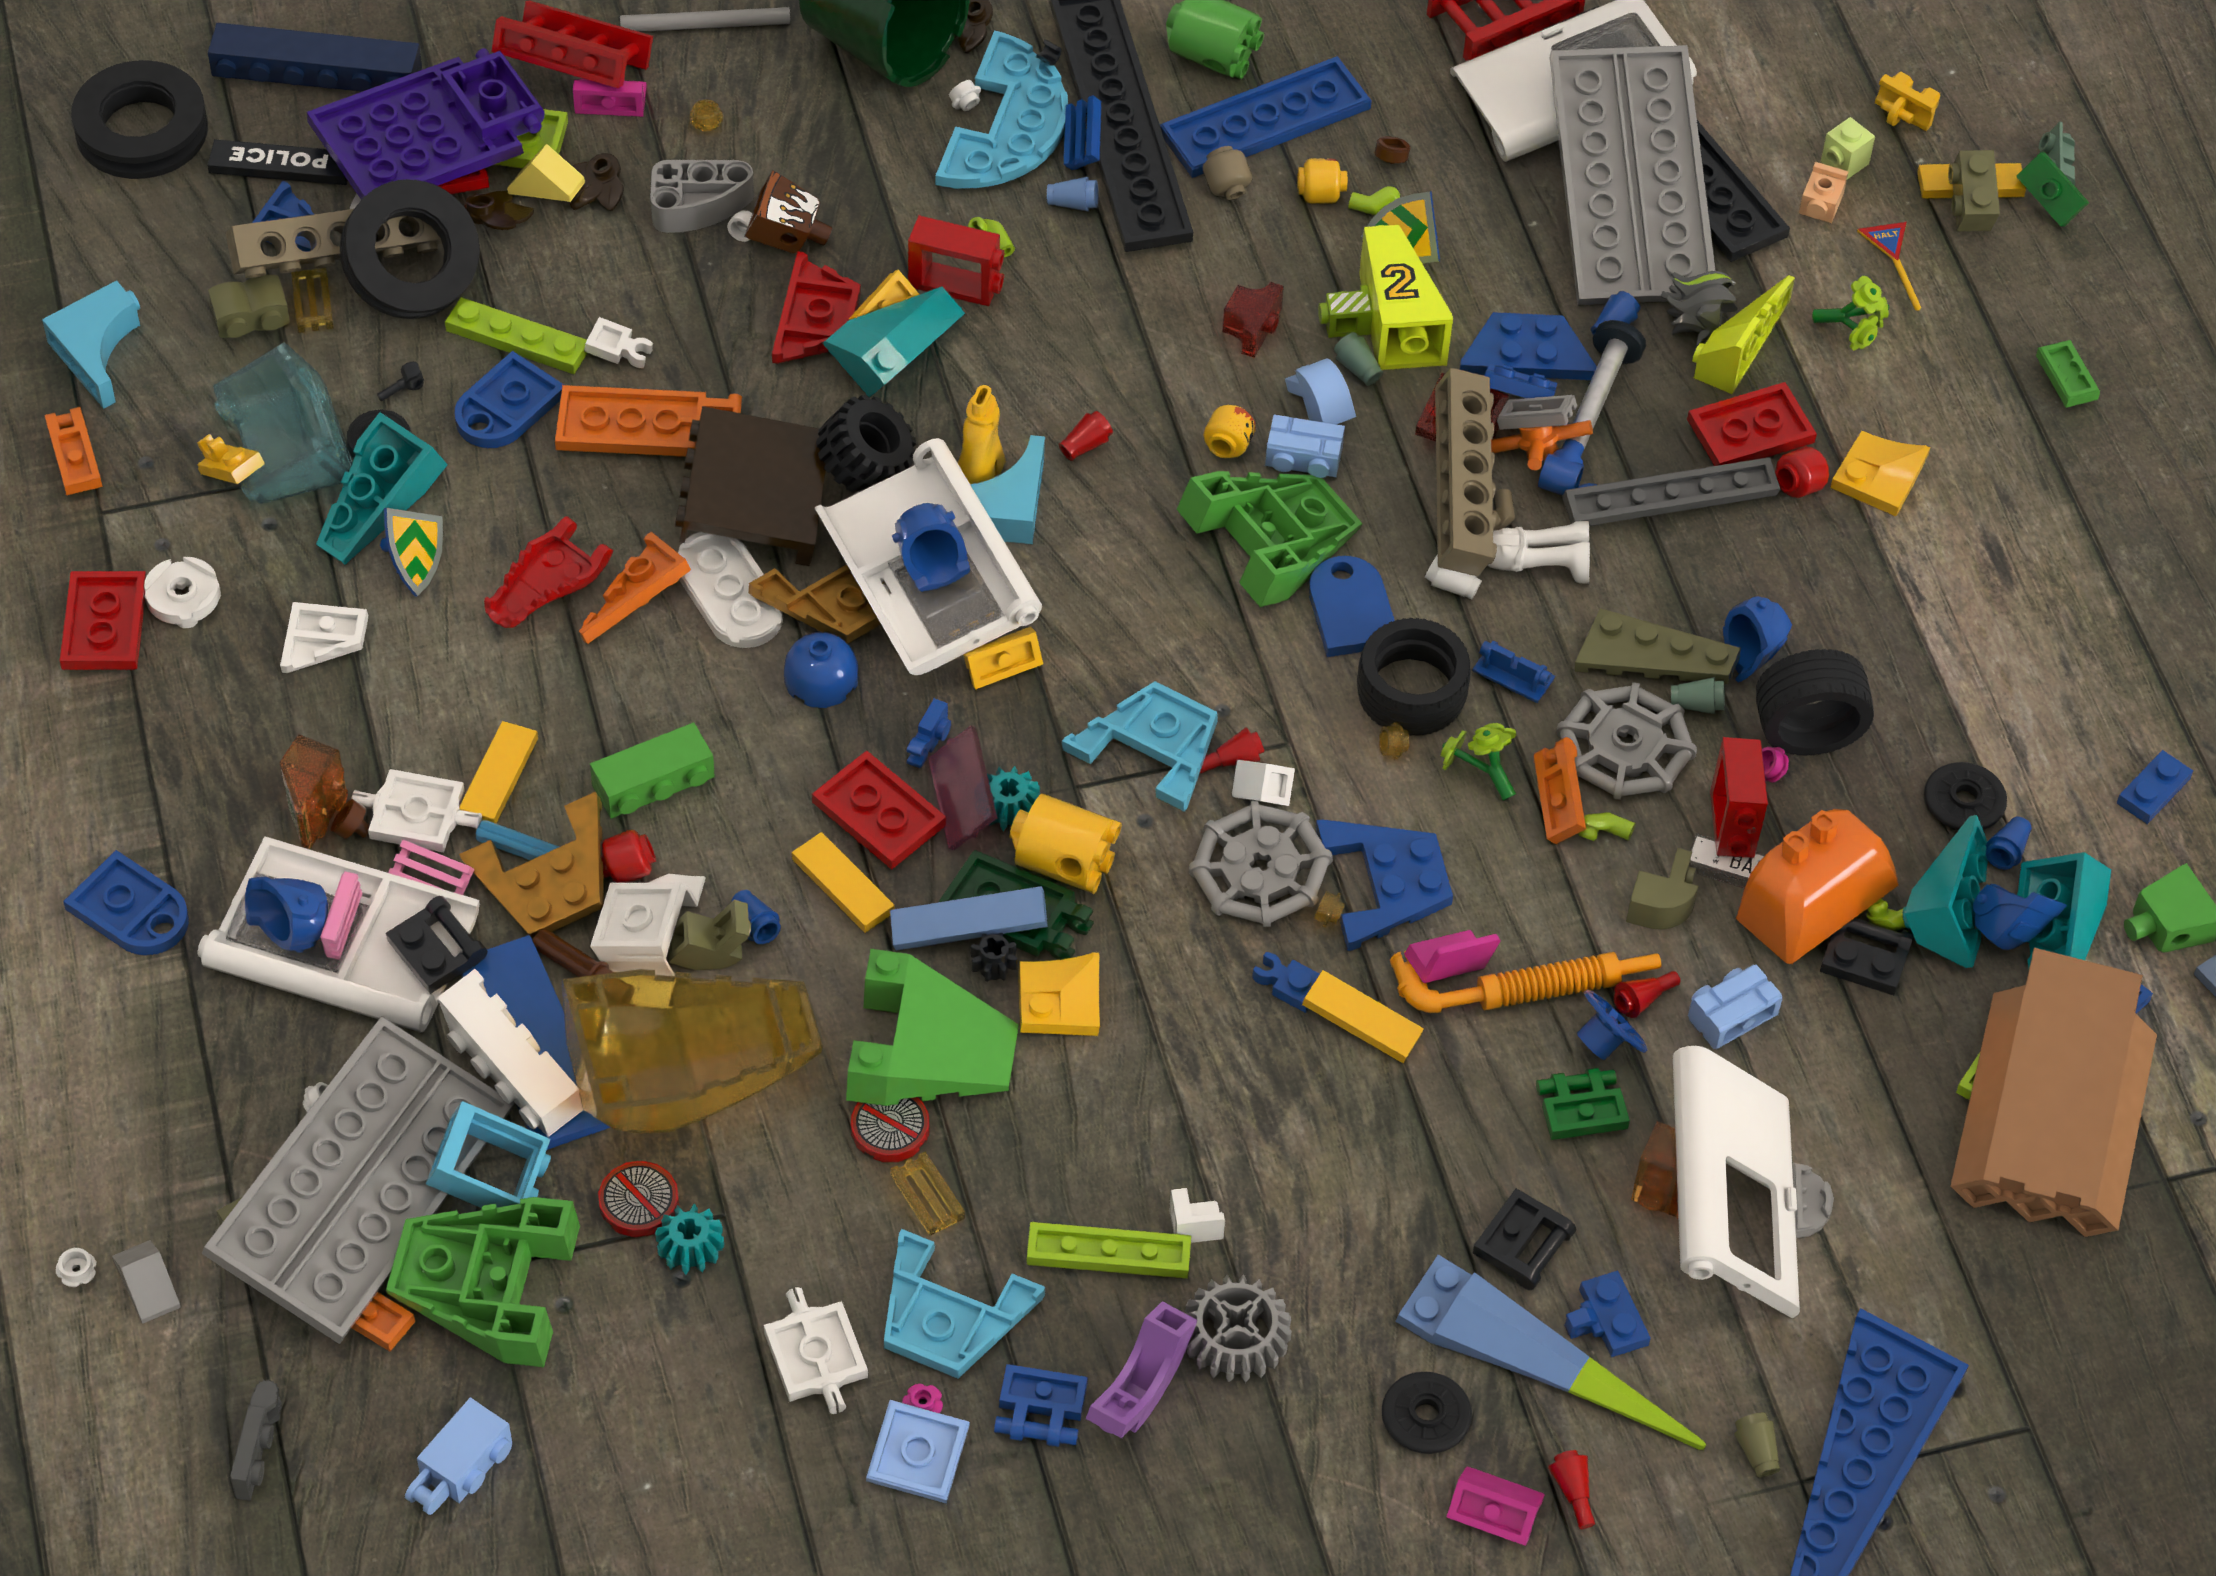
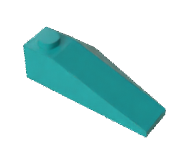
M939 287L851 319L822 344L870 398L961 318L965 312L943 287Z
M379 412L357 440L353 450L356 455L349 472L345 471L341 480L343 484L337 502L331 505L316 543L319 548L344 565L385 530L384 508L406 511L428 491L448 465L432 446L381 412Z
M1977 815L1969 816L1911 890L1907 906L1903 908L1904 924L1907 929H1911L1917 944L1965 968L1974 966L1981 943V931L1975 929L1973 903L1980 892L1979 883L1986 882L1988 864L1986 857V844L1988 841Z
M2085 852L2021 863L2018 896L2027 898L2032 892L2067 905L2057 918H2053L2038 935L2029 941L2031 956L2027 960L2028 967H2030L2034 948L2082 960L2086 959L2107 906L2112 869Z

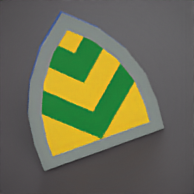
M1432 191L1415 193L1394 200L1384 206L1367 225V227L1400 225L1422 264L1440 261Z
M384 508L386 537L380 541L381 549L384 552L390 553L397 574H399L403 583L416 597L430 584L439 565L443 543L442 516Z

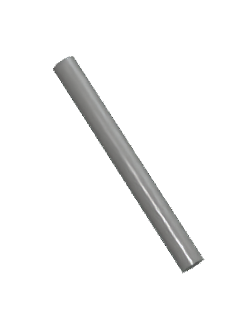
M789 7L620 15L621 27L638 32L790 24Z

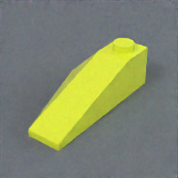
M1790 275L1785 277L1714 330L1705 344L1699 343L1692 362L1696 363L1694 379L1730 394L1734 393L1790 302L1795 277Z

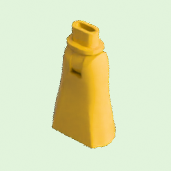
M987 385L979 386L975 395L971 397L966 409L967 418L963 425V446L958 465L970 484L995 478V476L1001 474L1006 462L998 436L1000 410L996 398L991 394V388Z

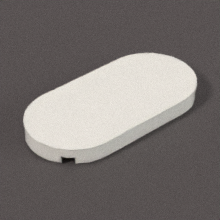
M697 532L686 538L685 543L680 545L678 553L686 559L691 571L682 576L679 581L715 636L722 642L739 648L757 647L773 639L782 626L783 612L748 593L749 583L764 574L740 539Z

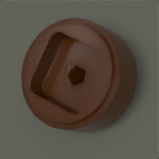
M1385 136L1377 140L1374 154L1386 163H1404L1408 160L1410 145L1403 139Z

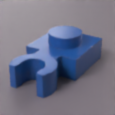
M933 699L918 725L917 735L912 738L907 747V752L911 753L907 759V764L921 768L927 759L928 753L933 752L938 741L946 739L951 728V720L948 719V703Z
M1265 952L1263 964L1270 967L1271 970L1265 971L1255 966L1252 978L1261 985L1273 984L1272 995L1306 1013L1308 1008L1302 1005L1303 1000L1320 974L1295 960H1292L1288 967H1285L1281 964L1278 956Z

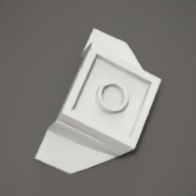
M667 874L648 883L609 884L590 947L600 961L608 963L610 970L634 984L633 992L629 997L631 1003L668 1006L676 975L667 962L666 956L681 906H698L706 879L705 876Z

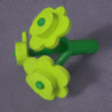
M1861 276L1858 281H1854L1851 284V289L1854 292L1852 294V302L1843 308L1814 309L1812 314L1814 323L1842 322L1853 331L1849 336V341L1851 342L1850 349L1853 351L1869 346L1877 336L1878 327L1883 328V319L1889 316V305L1886 298L1881 297L1882 291L1880 287L1867 276ZM1872 314L1868 318L1861 319L1859 324L1850 319V317Z
M1490 723L1476 729L1473 741L1468 743V749L1474 750L1475 755L1488 754L1491 766L1460 749L1467 733L1464 730L1461 731L1458 738L1451 736L1447 742L1443 743L1440 756L1445 759L1442 769L1447 770L1457 756L1488 773L1503 801L1516 795L1500 764L1499 753L1504 746L1512 743V739L1516 737L1515 729L1505 728L1499 723Z

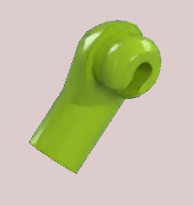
M974 217L969 221L968 227L1000 234V249L1004 250V257L1010 256L1015 251V247L1001 223L981 217Z

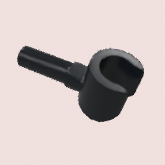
M1044 39V48L1040 54L1036 55V58L1053 66L1059 60L1062 50L1059 46Z
M412 361L404 364L401 368L403 378L377 393L381 402L405 388L419 390L423 386L424 378L417 362Z

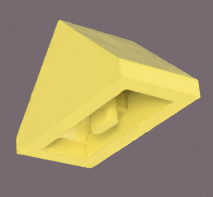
M546 144L523 167L507 190L508 194L571 202L585 184V179L582 174Z

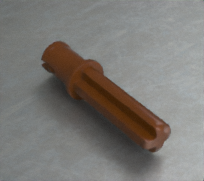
M547 929L539 930L537 935L533 937L532 941L537 951L586 981V986L590 990L598 989L618 1004L625 1003L631 996L634 984L610 970L608 963L605 961L597 962Z

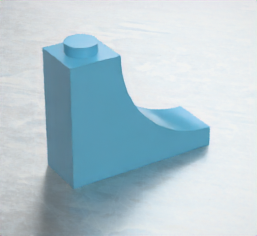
M117 280L42 319L48 344L103 409L116 403L111 379L106 373L109 356L125 335L140 326L137 310L140 309V304L131 290L126 292Z
M1030 435L1028 446L1022 457L1003 474L984 482L970 484L1004 542L1033 544L1044 466L1045 436Z

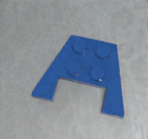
M1323 819L1316 820V833L1325 848L1332 852V855L1358 851L1363 853L1377 909L1341 914L1340 924L1347 951L1361 947L1362 942L1374 936L1379 939L1389 934L1390 929L1408 921L1411 924L1452 905L1453 893L1436 833Z

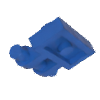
M1489 364L1485 372V376L1490 377L1491 389L1524 398L1554 396L1557 382L1544 378L1545 375L1520 373L1513 370L1514 367L1505 364L1503 366Z
M1006 1364L999 1408L1014 1410L1013 1418L997 1416L994 1432L1010 1435V1439L1023 1441V1437L1045 1440L1049 1446L1059 1447L1060 1443L1076 1445L1079 1429L1063 1427L1064 1418L1081 1421L1088 1377ZM1027 1413L1051 1416L1050 1424L1026 1421Z

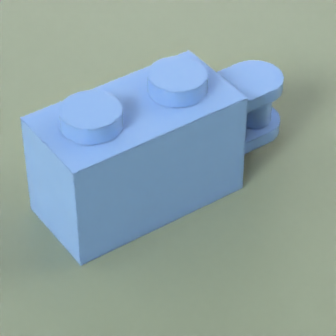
M470 1397L417 1457L420 1474L408 1487L405 1499L411 1503L417 1501L423 1505V1511L431 1515L448 1496L457 1503H460L468 1493H475L482 1485L486 1472L495 1462L497 1464L501 1463L511 1450L512 1438L509 1423ZM430 1484L436 1488L434 1491L428 1489Z

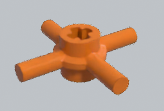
M1590 420L1562 426L1519 428L1520 434L1492 439L1491 452L1495 454L1522 449L1526 451L1529 469L1536 471L1542 467V461L1546 460L1548 454H1553L1556 450H1559L1557 441L1593 434L1592 423Z

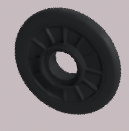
M1955 762L1938 768L1930 775L1924 789L1925 802L1931 814L1939 822L1955 830H1959L1969 816L1973 815L1978 816L1983 830L1987 829L2001 819L2007 807V794L2001 781L1988 769L1973 763ZM1968 791L1974 795L1976 800L1970 803L1962 802L1957 798L1956 793Z
M1415 1372L1398 1379L1388 1389L1382 1403V1419L1388 1433L1397 1443L1414 1452L1433 1454L1451 1449L1466 1436L1472 1421V1408L1464 1390L1452 1379L1434 1372ZM1424 1404L1431 1405L1437 1410L1438 1416L1433 1420H1423L1417 1416L1416 1408Z

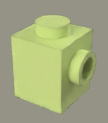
M1849 117L1826 134L1821 162L1825 165L1849 171L1848 180L1869 165L1875 136Z

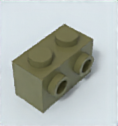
M1994 150L1959 151L1954 163H1950L1948 170L1949 183L1953 184L1951 211L1952 215L1956 217L1957 231H1991L2000 215Z

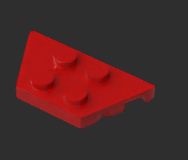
M797 251L772 350V363L778 364L829 352L822 343L849 321V318L858 309L861 285L848 277L838 275L834 269L827 265H824L822 268L808 261L807 254Z

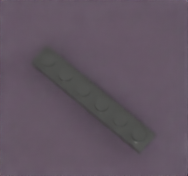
M1768 457L1565 490L1562 498L1571 524L1576 521H1589V526L1776 496L1780 486L1771 459Z

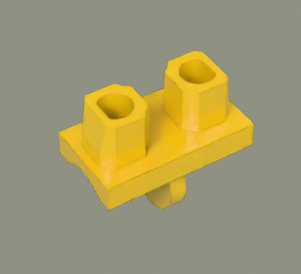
M1901 71L1893 77L1885 74L1879 81L1880 89L1875 99V104L1889 112L1886 122L1896 126L1900 120H1903L1927 131L1932 126L1935 110L1939 104L1940 93L1930 87L1925 88L1919 93L1912 89L1913 80L1911 77Z

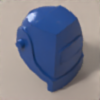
M923 503L908 509L895 523L896 533L892 535L894 543L898 542L901 558L909 575L921 592L947 586L970 573L965 543L953 522L955 515L953 511L947 512L943 505Z
M1757 596L1737 604L1729 611L1725 619V626L1723 627L1725 644L1741 648L1740 659L1735 668L1739 673L1735 678L1738 683L1747 679L1771 660L1786 643L1792 623L1778 603Z
M269 877L249 878L245 893L246 921L248 925L260 926L264 933L282 949L295 950L301 953L304 949L314 947L322 934L328 916V902L325 891L321 885L305 880L292 878L271 879Z
M1987 884L1976 896L1973 903L1975 926L1997 947L2004 950H2013L2031 941L2053 918H2057L2067 905L2035 892L2024 898L2007 891L1997 884Z

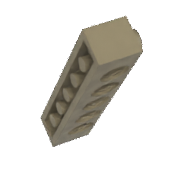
M354 209L231 226L225 234L233 274L244 273L245 278H256L266 275V270L279 268L280 273H290L301 270V265L314 263L315 268L335 265V260L341 259L340 247L332 243L330 233L336 231L342 234L345 222ZM400 216L391 218L381 225L378 230L379 241L375 243V249L377 254H383V258H394L404 255V250L417 248V253L419 254L436 251L442 241L432 226L419 218ZM399 222H406L412 227L413 237H406L400 232ZM297 236L305 237L310 242L311 250L309 252H304L297 247L295 242ZM268 241L272 243L276 248V256L270 257L265 255L261 250V242Z
M1450 367L1435 387L1438 567L1478 577L1488 564L1493 563L1497 553V545L1493 543L1496 514L1493 512L1492 502L1496 489L1495 483L1492 482L1495 454L1491 452V439L1494 434V423L1491 422V408L1494 396L1493 393H1490V377Z

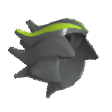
M1709 271L1692 277H1683L1676 272L1671 274L1674 278V285L1669 287L1672 293L1662 291L1661 297L1674 307L1667 310L1668 314L1676 317L1672 321V325H1676L1671 333L1672 335L1681 332L1698 333V346L1700 342L1708 339L1712 332L1722 325V313L1737 311L1738 308L1733 303L1736 302V297L1728 290L1736 282L1726 273Z

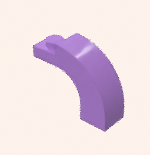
M1162 1301L1144 1318L1137 1341L1125 1366L1111 1386L1090 1406L1086 1419L1098 1425L1103 1431L1120 1438L1129 1430L1135 1433L1149 1417L1170 1384L1186 1352L1198 1320Z

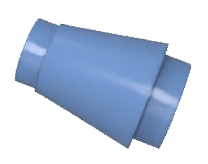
M1083 177L1047 185L1048 205L1089 211L1090 208L1098 207L1099 189L1097 180H1089V177Z

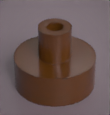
M350 799L336 815L331 825V831L343 839L349 838L354 832L362 838L366 837L370 826L369 823L363 820L366 807L354 799Z

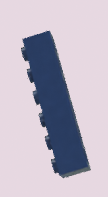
M216 23L208 50L212 76L359 92L422 70L419 43L227 23Z

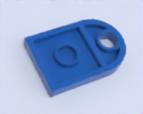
M512 351L459 398L454 413L457 430L464 440L478 447L498 448L506 446L517 440L560 402L562 385L564 384ZM475 423H485L488 425L482 430L470 428Z
M1337 556L1323 561L1314 569L1310 578L1309 598L1327 657L1362 652L1366 641L1374 631H1377L1384 624L1395 621L1381 575L1367 561L1353 556ZM1336 571H1345L1349 573L1351 577L1347 579H1338L1333 576V573Z
M117 850L63 901L66 911L126 951L138 955H154L171 949L183 938L189 924L188 910L182 895L176 889ZM161 923L173 925V928L167 933L159 934L153 931Z

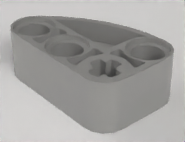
M663 160L656 163L652 169L650 193L652 223L656 230L660 232H686L714 225L738 213L754 198L753 170L744 161Z

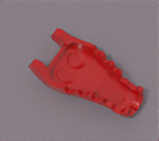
M568 516L564 517L552 530L528 542L525 550L520 551L518 562H512L509 572L504 576L503 586L499 587L491 598H485L486 614L494 623L504 628L516 627L540 607L583 589L593 582L608 564L613 550L605 544H600L590 557L569 541L577 529V524Z

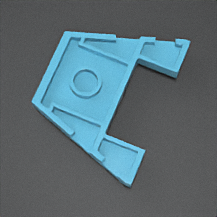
M1154 681L1117 704V710L1104 718L1096 717L1087 723V729L1076 736L1073 733L1066 736L1062 740L1063 751L1091 764L1112 739H1116L1172 767L1155 788L1156 798L1185 812L1218 722L1217 711Z
M901 1229L898 1236V1248L884 1335V1349L959 1379L1043 1300L1045 1287L1011 1274L995 1306L986 1305L920 1278L935 1250V1242Z

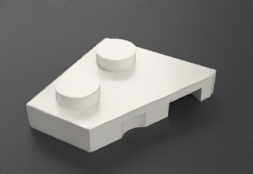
M293 602L280 664L282 673H290L361 650L368 622L367 609Z

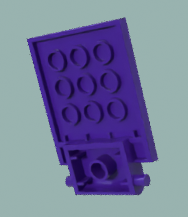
M483 48L476 53L477 59L463 63L459 57L313 109L307 112V122L361 200L373 189L397 180H420L436 186L524 154L522 144L517 136L527 132L534 134L542 128L541 123L545 116L543 108L501 51L490 54L487 49Z

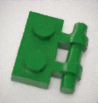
M1599 1068L1586 1069L1584 1074L1565 1076L1564 1073L1551 1074V1077L1548 1079L1536 1080L1539 1096L1553 1094L1554 1096L1544 1098L1542 1104L1551 1140L1628 1129L1630 1119L1621 1087L1606 1090L1604 1087L1616 1085L1617 1078L1614 1069L1600 1071ZM1582 1089H1587V1090H1588V1092H1585V1093L1570 1094V1091L1582 1090Z

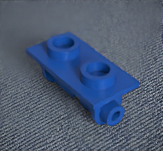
M1485 641L1479 651V654L1482 656L1472 669L1473 672L1536 703L1539 702L1555 679V675L1547 671V666H1540L1523 657L1518 658L1515 656V653L1499 646L1496 641L1491 643Z

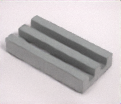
M1574 395L1509 399L1497 417L1499 429L1567 425L1569 422L1568 418L1573 415L1572 410L1577 408Z

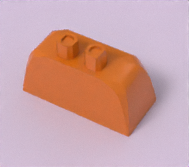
M1821 810L1812 816L1811 821L1801 829L1792 831L1783 837V842L1770 850L1755 866L1744 888L1736 920L1785 963L1793 964L1899 886L1889 850L1882 839L1849 810Z

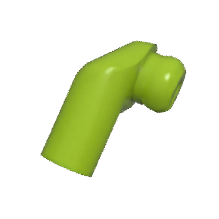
M1391 186L1384 187L1371 196L1353 192L1348 208L1375 216L1384 206L1400 198V193L1395 187Z
M1609 812L1586 814L1584 816L1586 830L1578 834L1581 837L1594 841L1598 837L1599 830H1603L1629 841L1636 823Z
M1880 899L1867 909V918L1872 924L1893 931H1900L1906 928L1903 921V908L1898 911L1889 909L1888 903Z

